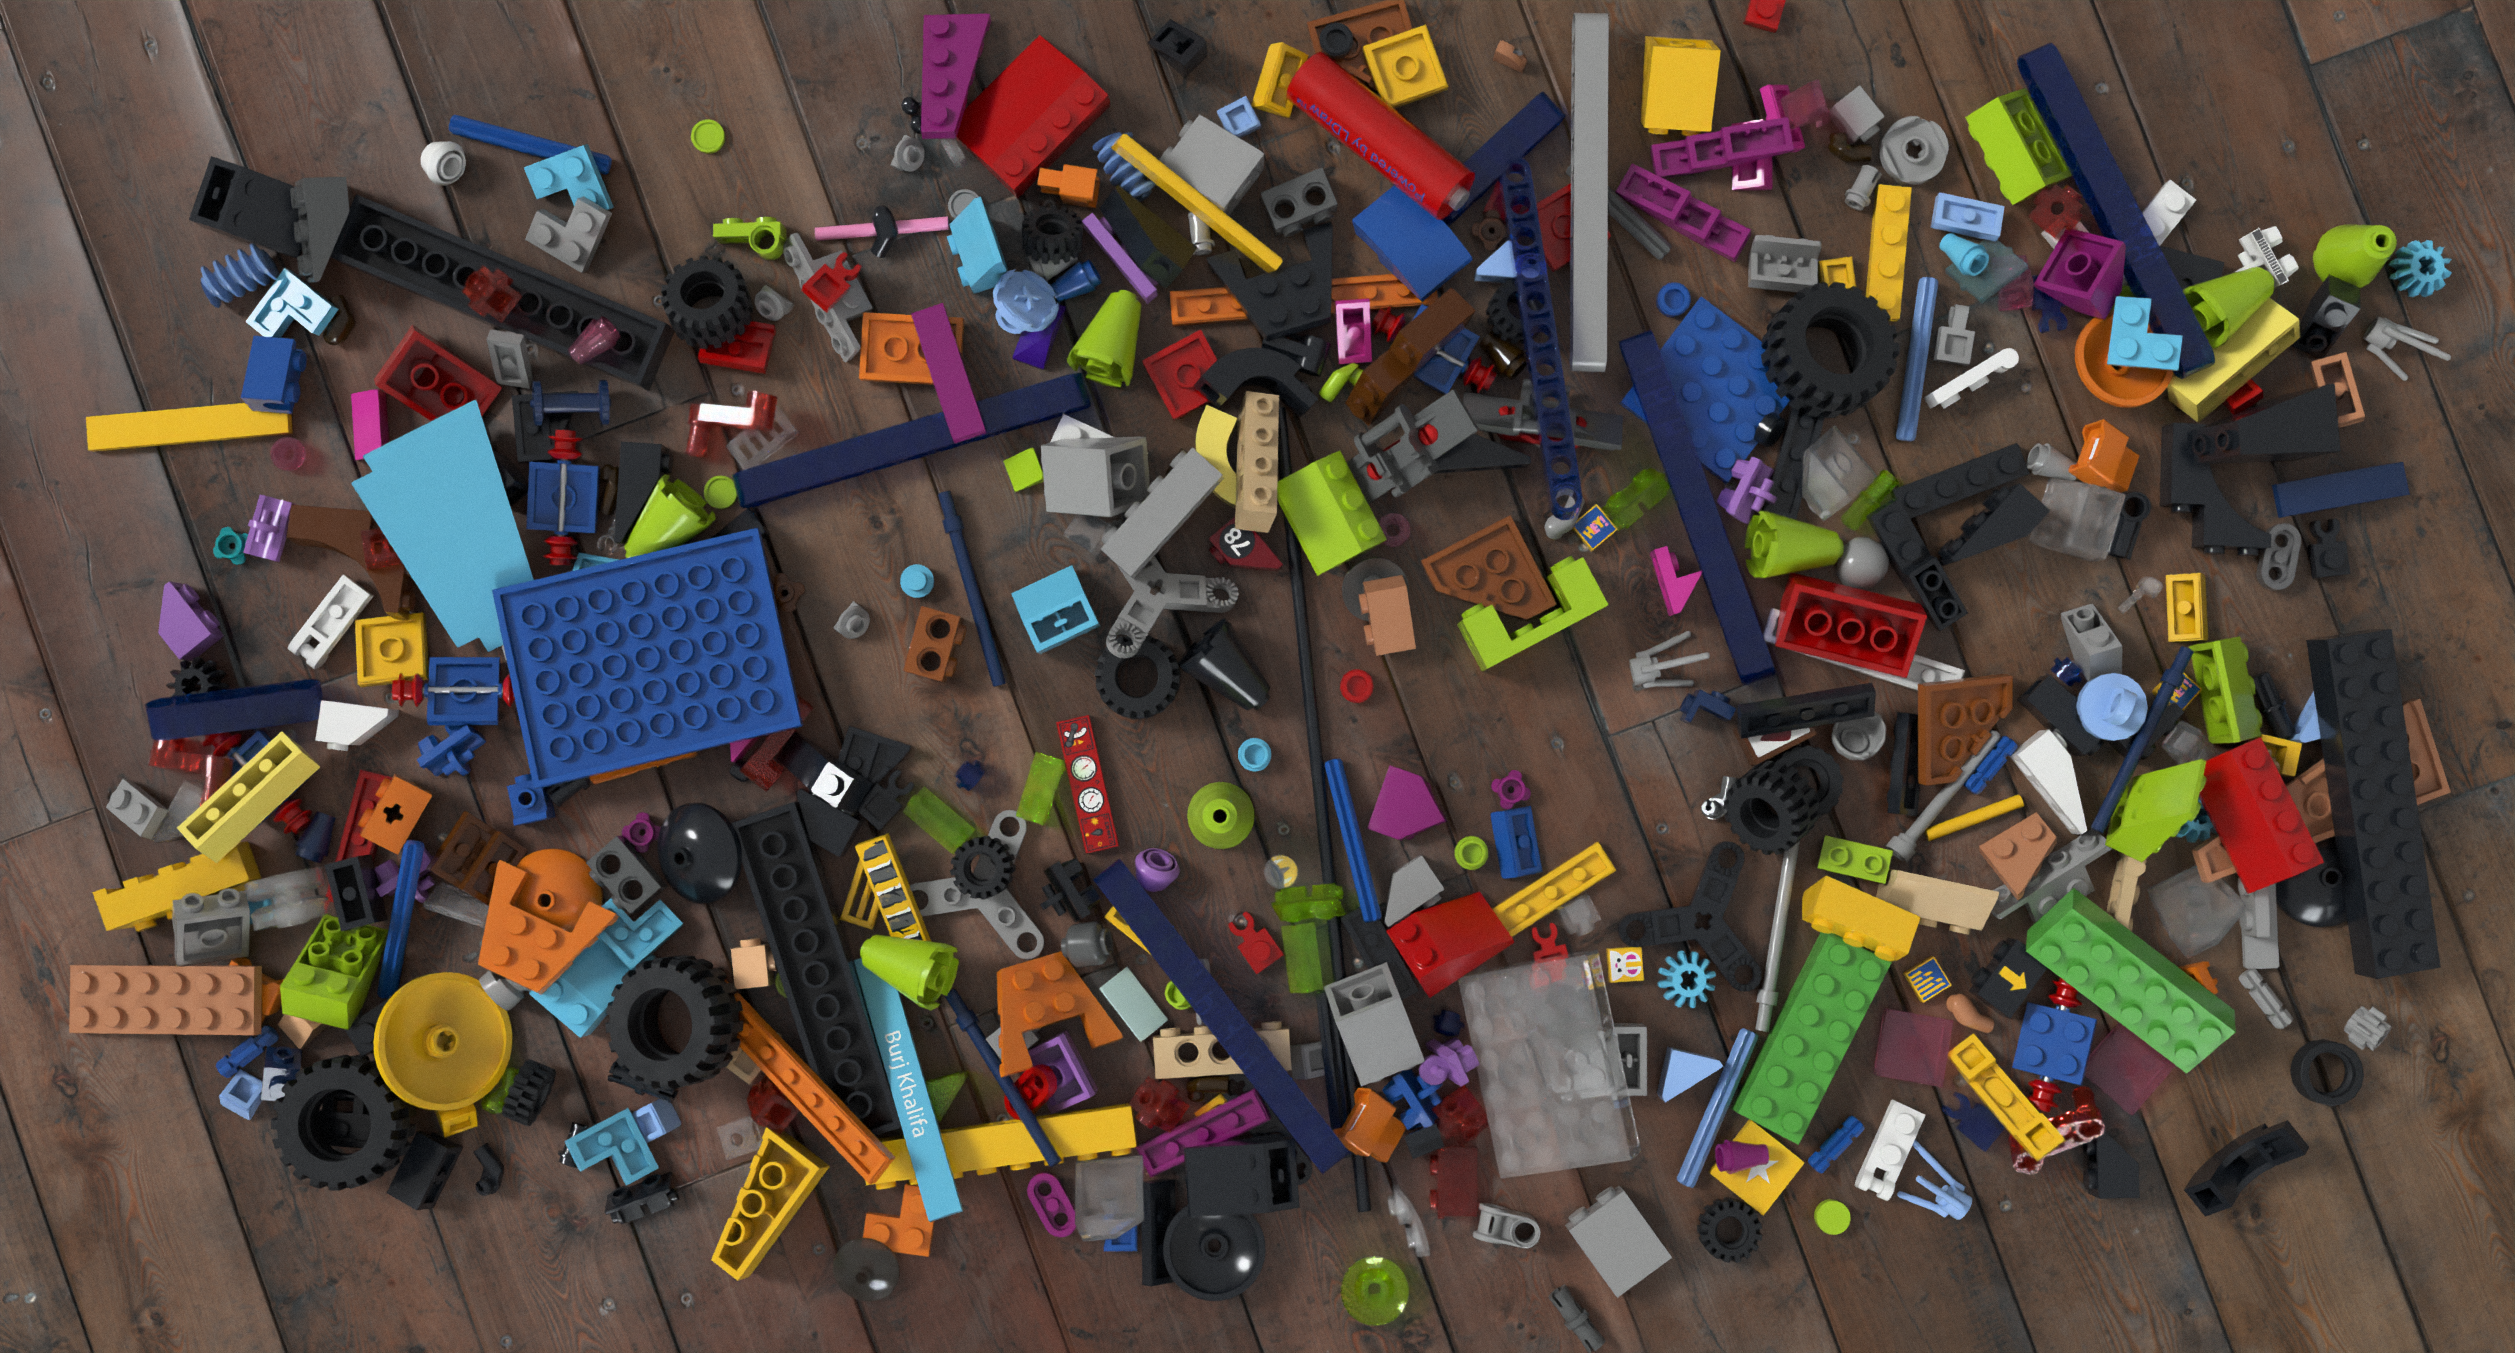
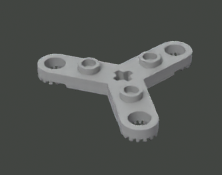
M1119 519V521L1114 520L1112 523H1109L1103 537L1113 526L1119 529L1124 522ZM1155 556L1133 579L1119 567L1134 592L1106 638L1107 648L1116 657L1130 658L1138 652L1164 609L1225 613L1235 606L1239 595L1238 588L1235 587L1234 582L1231 583L1230 579L1226 580L1224 577L1220 579L1219 577L1206 578L1201 575L1165 573ZM1155 585L1161 588L1160 593L1158 592L1156 596L1150 593L1151 588H1154ZM1213 590H1224L1229 595L1228 601L1225 600L1223 602L1221 600L1220 602L1219 599L1216 600V597H1213ZM1119 634L1127 635L1132 639L1133 645H1130V647L1122 645L1121 647V644H1117V640L1115 641V636Z
M1005 810L996 816L988 835L992 839H1000L1001 844L1008 845L1010 848L1008 852L1010 855L1013 854L1015 858L1012 860L1013 865L1027 832V821L1020 812ZM1007 817H1014L1019 822L1020 829L1015 836H1006L1001 831V823ZM981 854L973 875L980 880H989L995 873V863L989 856ZM955 877L910 885L912 893L916 890H922L928 896L927 906L919 910L921 916L978 908L1019 958H1035L1044 948V935L1007 888L994 897L974 899L970 898V894L964 895L960 892L962 888L959 885L955 886L953 882L956 880ZM1025 932L1032 933L1037 939V946L1031 952L1023 951L1018 945L1019 936Z

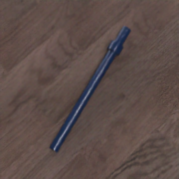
M945 491L938 494L945 518L942 520L945 534H949L992 685L997 687L1006 684L963 536L962 530L965 527L962 516L957 515L951 491Z
M2181 646L2170 669H2165L2160 679L2162 685L2146 715L2145 722L2139 729L2091 825L2093 830L2104 833L2174 691L2180 689L2185 679L2183 673L2194 653L2193 650Z
M956 989L951 990L945 998L957 1016L955 1021L962 1032H967L1050 1168L1057 1165L1062 1159L1010 1075L1001 1078L999 1065L1002 1062L986 1041V1037L978 1025L980 1020L973 1009L969 1010L958 991Z

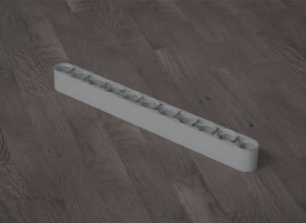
M1574 13L1572 19L1570 371L1605 372L1607 364L1608 13Z

